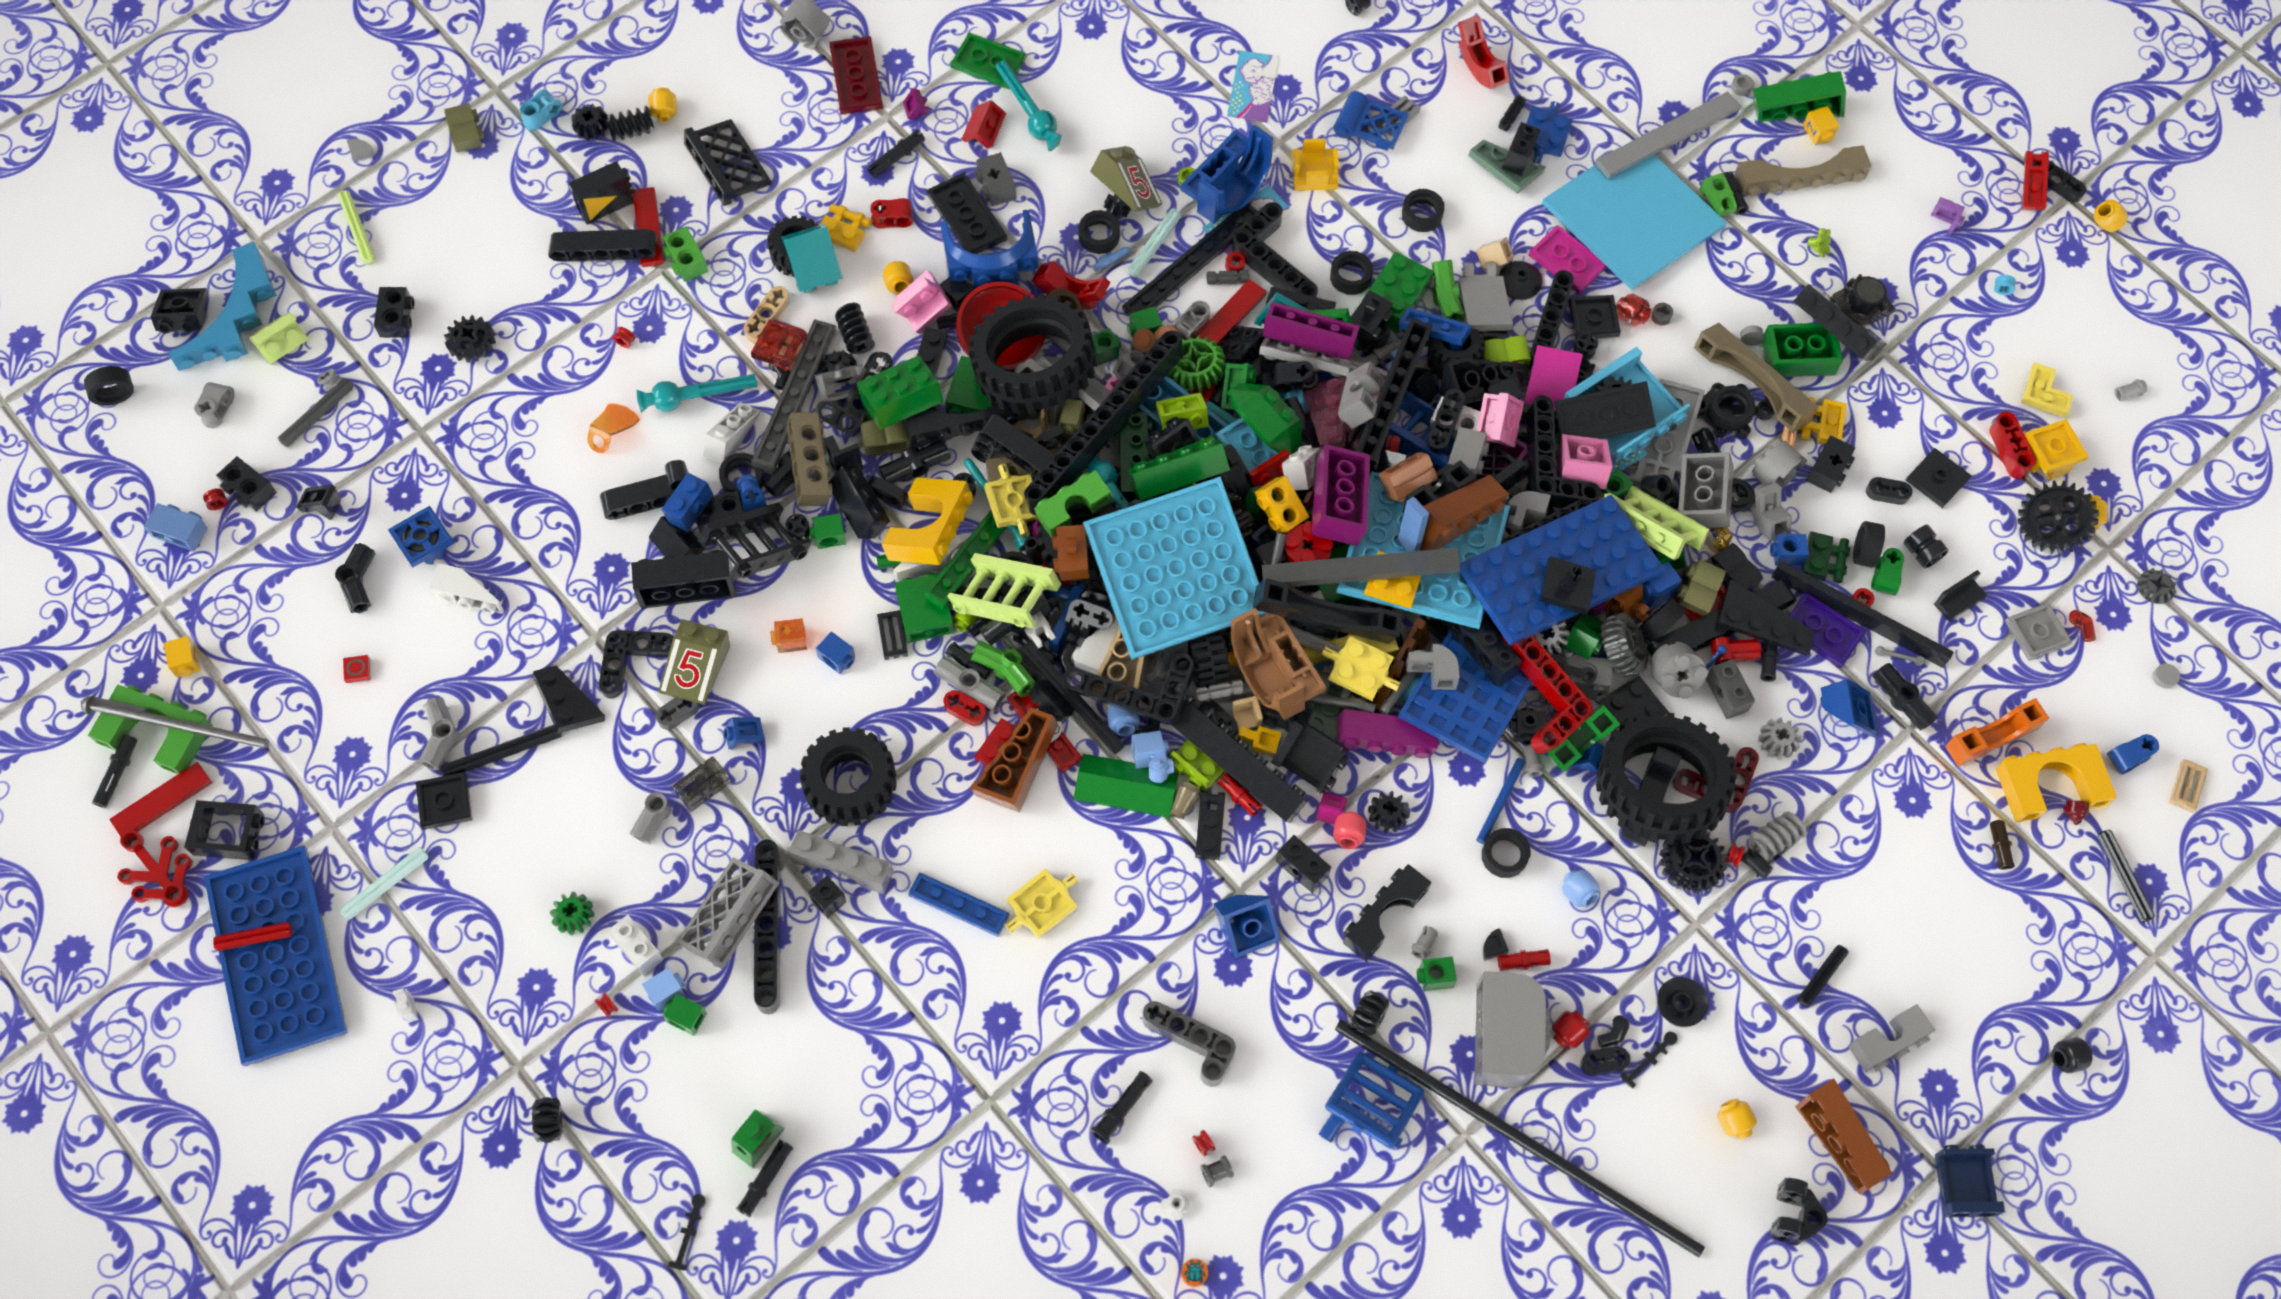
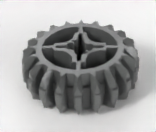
M1622 612L1610 615L1603 620L1601 625L1602 632L1600 634L1603 641L1601 643L1604 645L1607 659L1610 660L1611 666L1615 668V671L1622 677H1632L1646 670L1649 654L1645 638H1643L1642 631L1639 629L1638 623L1635 622L1634 618L1630 617L1628 613Z

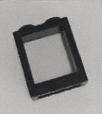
M196 800L184 848L193 856L253 860L254 852H257L259 847V831L263 828L265 822L264 813L253 804ZM214 813L246 816L240 845L206 843Z

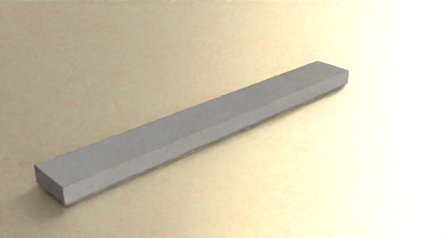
M1727 91L1598 158L1595 165L1610 179L1739 111L1741 105Z

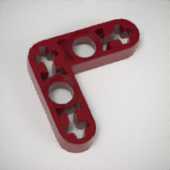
M1743 747L1734 757L1736 763L1733 770H1736L1738 775L1743 776L1745 784H1735L1734 791L1736 794L1733 799L1734 803L1728 805L1726 810L1728 813L1737 811L1744 801L1759 761L1758 753L1753 748ZM1745 755H1748V756H1749V762H1748V764L1746 765L1745 769H1744V768H1741V766H1742V764H1743V762H1744V758H1743V757H1744ZM1681 769L1676 773L1672 781L1675 790L1696 800L1704 796L1701 787L1707 784L1703 776L1690 769ZM1683 777L1688 778L1686 785L1681 784ZM1696 781L1699 782L1698 786L1696 787V790H1693Z

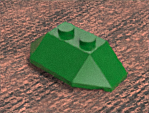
M1240 383L1227 392L1228 396L1231 397L1235 411L1272 450L1280 453L1286 449L1291 454H1294L1302 446L1301 420L1270 385Z

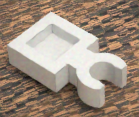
M404 988L392 991L397 1000L395 1008L398 1016H402L408 1023L419 1020L414 996Z

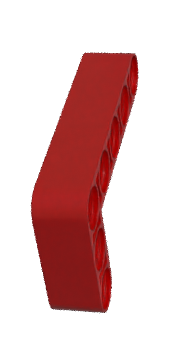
M1500 632L1499 636L1522 660L1520 669L1558 711L1531 738L1533 750L1539 754H1545L1558 747L1591 716L1593 712L1592 703L1534 636L1510 646ZM1527 652L1530 653L1532 659L1528 657ZM1543 670L1546 671L1548 677L1544 675ZM1559 688L1563 691L1564 696L1559 692ZM1575 707L1578 708L1580 714H1578V713L1576 712ZM1559 722L1564 725V729L1561 728ZM1544 737L1547 738L1549 745L1545 743Z

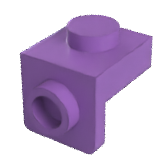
M1940 197L1930 216L1951 224L1947 231L1951 235L1955 228L1959 229L1965 219L1962 216L1965 207Z

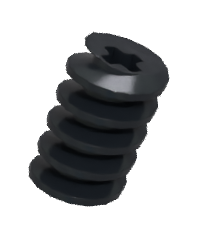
M647 105L644 106V113L637 107L635 115L630 110H627V117L622 112H619L618 119L613 114H610V121H607L613 142H616L617 135L621 140H624L625 133L630 138H633L634 131L641 136L642 129L647 134H650L651 127L655 130Z
M852 302L840 307L835 313V320L846 344L847 351L852 354H863L872 350L875 346V341L872 340L869 326L866 325L867 321L864 318L863 311H861V305Z

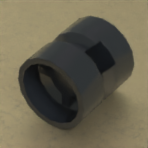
M1929 524L1918 528L1903 542L1911 553L1917 554L1916 560L1924 569L1940 561L1949 552V549L1942 540L1935 539L1937 534Z

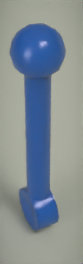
M1724 645L1717 647V652L1705 665L1707 670L1721 654L1726 652Z

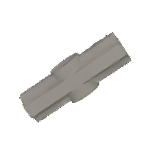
M948 656L941 658L937 663L934 674L960 690L963 694L980 702L993 712L1002 704L1005 692L982 679L976 670L967 669ZM967 681L975 682L972 686L964 685Z

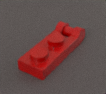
M2033 151L2025 152L2022 210L2045 211L2049 152H2041V154H2035ZM2033 162H2040V166L2032 165Z

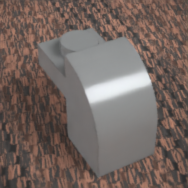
M1778 483L1756 489V503L1751 504L1752 516L1759 531L1770 541L1775 540L1778 534H1791V514L1781 507L1782 487Z
M1526 491L1513 496L1508 503L1510 509L1507 520H1509L1507 528L1511 529V534L1523 529L1524 524L1531 525L1547 517L1551 495Z
M1432 644L1431 652L1416 650L1408 653L1406 672H1431L1432 690L1457 689L1460 679L1459 664L1455 654L1450 649L1440 644Z

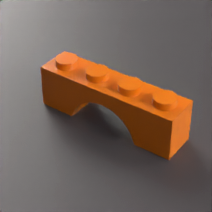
M2034 698L2015 707L2009 713L1988 725L1979 728L1974 726L1955 735L1945 747L1959 767L2040 729L2049 719V716L2039 701Z

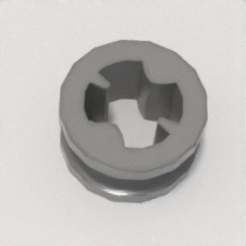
M334 369L327 370L317 380L320 385L323 384L325 391L331 390L341 381V377L335 375L336 371Z

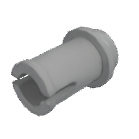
M2135 379L2130 384L2115 388V396L2119 401H2124L2134 396H2143L2148 390L2147 384L2144 380Z
M1531 744L1523 747L1526 761L1525 772L1528 773L1529 777L1541 776L1544 765L1541 764L1539 753L1533 750Z
M1430 926L1423 927L1417 942L1411 947L1413 956L1421 960L1430 956V948L1438 936L1437 930Z

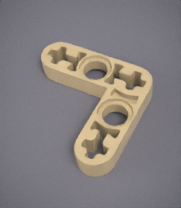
M776 286L767 293L744 324L743 330L748 341L787 361L795 362L802 348L801 343L797 339L772 327L790 302L787 289L782 286ZM781 295H783V299L778 298L777 300H775V297H780ZM765 310L773 312L772 316L768 318H763L760 315ZM758 327V332L753 331L750 333V330H755ZM770 337L779 338L776 344L767 343ZM796 348V352L791 351L790 353H788V349L792 350Z

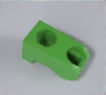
M1720 173L1705 178L1699 190L1703 196L1706 195L1711 208L1720 217L1735 213L1737 210L1736 200L1724 174Z

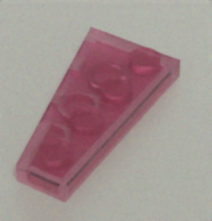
M1346 376L1319 382L1313 389L1303 390L1321 449L1325 444L1340 448L1345 447L1346 423L1340 419L1338 410Z

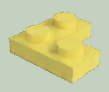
M2034 362L2029 372L2021 403L2066 418L2069 414L2074 395L2051 388L2056 369Z

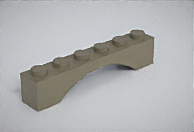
M1862 145L1843 148L1829 161L1808 168L1780 167L1760 159L1739 162L1734 177L1738 186L1742 187L1743 196H1755L1761 193H1777L1783 190H1798L1800 188L1819 187L1827 184L1837 185L1849 181L1858 182L1866 179L1872 166L1865 146Z
M1718 322L1700 333L1694 349L1708 361L1733 369L1752 381L1770 401L1776 419L1791 432H1795L1811 422L1819 406Z

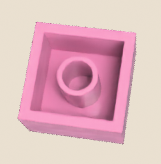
M1562 434L1556 452L1558 477L1593 482L1600 489H1606L1613 467L1608 440Z

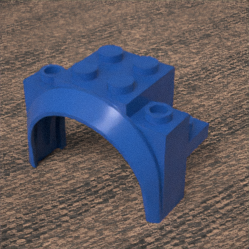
M1256 125L1250 128L1249 138L1235 129L1181 184L1180 190L1198 202L1197 213L1215 224L1222 215H1228L1247 205L1259 191L1270 169L1274 137Z
M1023 210V234L1020 240L1006 251L974 254L962 249L953 240L948 222H941V233L949 280L964 281L971 279L974 289L991 282H1009L1018 285L1017 272H1029L1038 269V254L1029 210Z

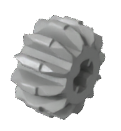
M1563 621L1533 636L1544 649L1547 648V652L1552 656V648L1555 647L1556 651L1560 653L1562 650L1558 644H1568V641L1561 637H1567L1570 633L1567 630H1562L1566 627V623ZM1550 630H1553L1552 633L1554 637H1549L1547 640H1544L1545 637L1543 633H1548Z
M1782 717L1778 718L1777 721L1769 720L1767 725H1763L1760 729L1761 734L1758 737V741L1763 743L1761 750L1767 749L1769 751L1768 757L1775 754L1778 760L1783 755L1786 758L1791 757L1793 752H1797L1799 749L1798 743L1802 737L1797 734L1799 727L1792 728L1791 720L1784 723Z

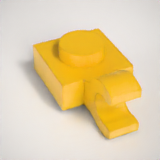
M1240 726L1237 739L1240 737L1248 744H1253L1251 751L1274 758L1282 733L1262 726H1258L1257 732Z

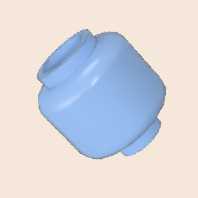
M1571 871L1563 879L1562 892L1576 907H1590L1598 900L1600 886L1587 871Z

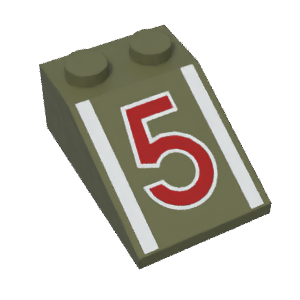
M1123 146L1100 151L1090 170L1096 178L1135 212L1161 207L1162 201L1142 159L1135 154L1136 152L1133 148Z
M682 619L672 641L658 690L659 693L705 705L730 649L728 631Z

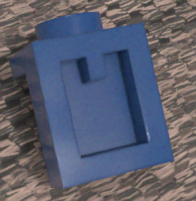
M732 717L723 731V737L727 741L728 749H734L737 744L762 743L764 735L760 717Z

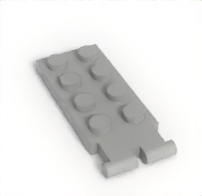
M1267 337L1262 342L1259 354L1264 355L1269 360L1280 359L1286 361V363L1307 361L1311 363L1314 371L1320 372L1323 370L1331 372V375L1335 377L1347 376L1349 372L1369 361L1375 368L1378 364L1376 359L1359 357L1354 353L1351 360H1346Z
M1664 379L1659 380L1682 407L1689 403L1690 408L1686 414L1687 418L1681 424L1672 425L1667 433L1661 437L1657 435L1644 448L1648 455L1635 462L1638 464L1636 474L1631 473L1629 477L1634 484L1640 485L1643 477L1647 475L1666 474L1670 477L1671 482H1673L1675 474L1680 475L1682 454L1687 452L1705 390Z

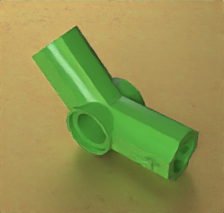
M1452 259L1432 262L1435 285L1433 286L1432 293L1435 305L1440 307L1443 317L1459 322L1464 320L1465 314L1459 301V288L1454 280Z
M979 640L970 660L993 669L995 675L1002 680H1007L1020 697L1027 696L1035 681L1021 665V654L1011 648L1001 650Z

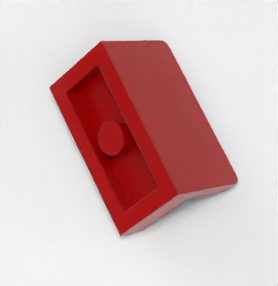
M992 100L977 105L973 110L962 140L967 142L975 138L987 149L993 147L1006 112Z

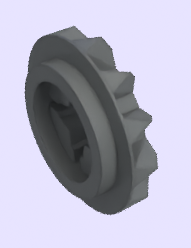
M2152 568L2149 571H2144L2138 578V590L2149 602L2155 604L2167 603L2177 592L2175 590L2176 582L2171 580V575L2163 573V569L2157 571ZM2158 580L2161 588L2156 592L2157 589L2154 583Z

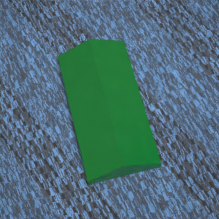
M1083 754L1073 799L1170 818L1179 774L1174 771V773L1168 774L1164 782L1155 783L1149 778V767L1136 769L1135 763Z

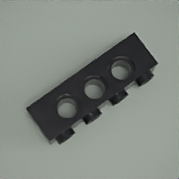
M1483 617L1479 629L1439 619L1498 687L1517 676L1522 660Z

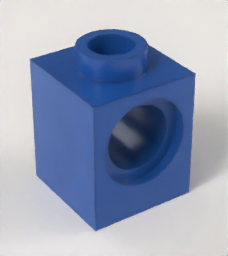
M1778 534L1770 545V555L1774 557L1775 565H1778L1780 561L1788 565H1803L1809 556L1806 534Z
M832 631L815 648L818 658L838 674H841L844 669H849L855 661L854 648Z

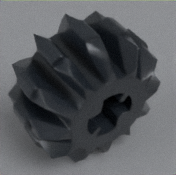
M592 103L589 107H586L583 104V109L576 108V114L572 115V128L580 139L585 137L587 141L591 138L597 140L599 135L605 136V131L609 130L607 124L609 118L601 106L595 107Z
M1382 791L1379 794V798H1372V805L1368 807V813L1371 814L1369 822H1376L1375 829H1379L1381 826L1384 827L1385 834L1388 833L1389 828L1396 833L1399 830V826L1405 827L1407 823L1405 819H1408L1410 816V812L1407 811L1409 807L1408 802H1401L1403 799L1402 795H1399L1397 798L1393 797V791H1390L1388 796ZM1387 810H1391L1390 813L1392 815L1387 814Z
M1372 990L1365 992L1354 1011L1351 1021L1352 1027L1369 1036L1375 1034L1389 1008V999L1379 992Z
M544 1097L535 1100L531 1112L533 1137L537 1143L559 1141L563 1128L559 1099Z

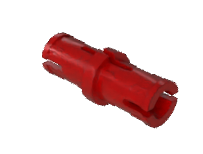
M1226 773L1222 777L1229 785L1221 778L1218 781V785L1232 797V801L1235 804L1239 803L1251 817H1255L1258 812L1252 806L1261 811L1263 805L1248 793L1249 791L1244 786L1242 787L1230 774Z
M1549 949L1529 952L1520 950L1519 953L1497 955L1499 971L1521 968L1522 970H1528L1529 967L1551 965Z

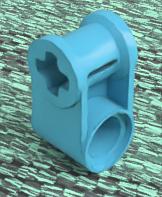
M546 89L538 91L536 95L520 106L524 126L529 130L541 128L542 125L561 112L562 102L551 97Z

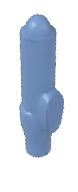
M1123 247L1112 254H1105L1096 264L1092 265L1093 270L1097 272L1129 255L1131 249Z

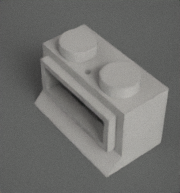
M858 364L814 375L821 401L827 400L836 404L842 403L841 399L847 398L851 389L827 395L824 384L855 376L857 379L863 369L862 365Z

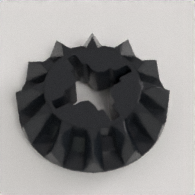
M844 349L839 352L833 350L831 354H826L824 360L821 361V372L825 373L836 370L835 365L840 360H842L843 366H840L839 369L857 365V361L852 353H846ZM853 377L834 381V383H843Z
M1733 478L1732 494L1736 489L1739 499L1735 502L1732 496L1731 510L1734 513L1738 511L1745 512L1754 503L1755 492L1746 481Z

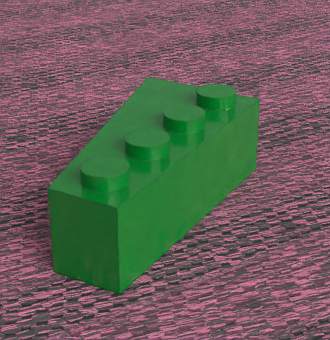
M1841 71L1827 72L1822 75L1807 76L1802 79L1753 88V102L1758 122L1786 120L1790 116L1797 118V120L1805 119L1808 112L1826 106L1829 107L1832 114H1836V117H1844L1846 89Z
M1213 436L1170 453L1161 454L1148 462H1138L1133 465V468L1128 469L1136 497L1140 500L1230 470L1223 444Z

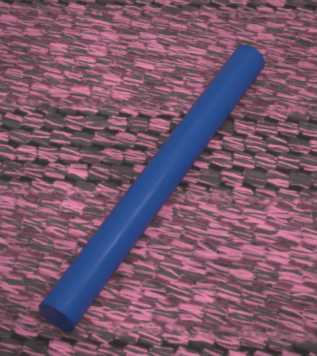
M1516 759L1476 839L1477 842L1484 844L1490 835L1526 763L1523 759Z

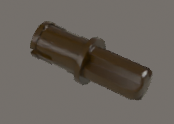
M2003 820L1990 822L1994 842L1992 849H1995L1998 868L2000 870L2014 868L2015 863L2013 862L2010 848L2012 842L2008 839L2005 822Z

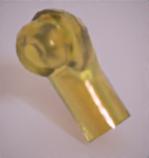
M1714 527L1718 533L1713 541L1714 548L1717 551L1723 550L1731 543L1733 536L1728 527Z

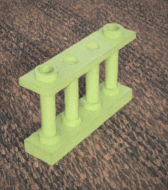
M1635 486L1629 488L1624 501L1611 493L1604 495L1603 498L1609 495L1614 497L1649 546L1673 560L1679 558L1685 543L1698 551L1701 550L1710 529Z
M975 553L971 558V562L976 569V574L963 595L949 593L947 597L953 605V609L959 614L966 613L1015 624L1018 627L1035 628L1036 623L1030 611L1043 590L1058 591L1061 583L1052 568ZM984 578H995L982 600L972 598ZM1004 582H1014L1001 604L992 602ZM1023 586H1033L1034 588L1021 608L1013 607L1012 604Z

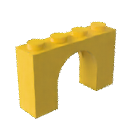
M916 477L908 492L913 509L938 512L941 515L934 523L919 529L890 527L882 542V547L888 561L940 565L943 557L948 552L952 539L956 536L960 523L964 520L968 506L972 504L973 494L969 489L967 481Z
M2079 743L2069 749L2056 747L2046 753L2034 751L2019 758L2017 755H2012L2004 758L2003 762L1996 768L2015 823L2039 819L2047 811L2038 786V773L2041 770L2052 769L2067 775L2073 781L2080 800L2087 801V807H2090V809L2108 806L2117 798L2097 744L2086 745V743Z

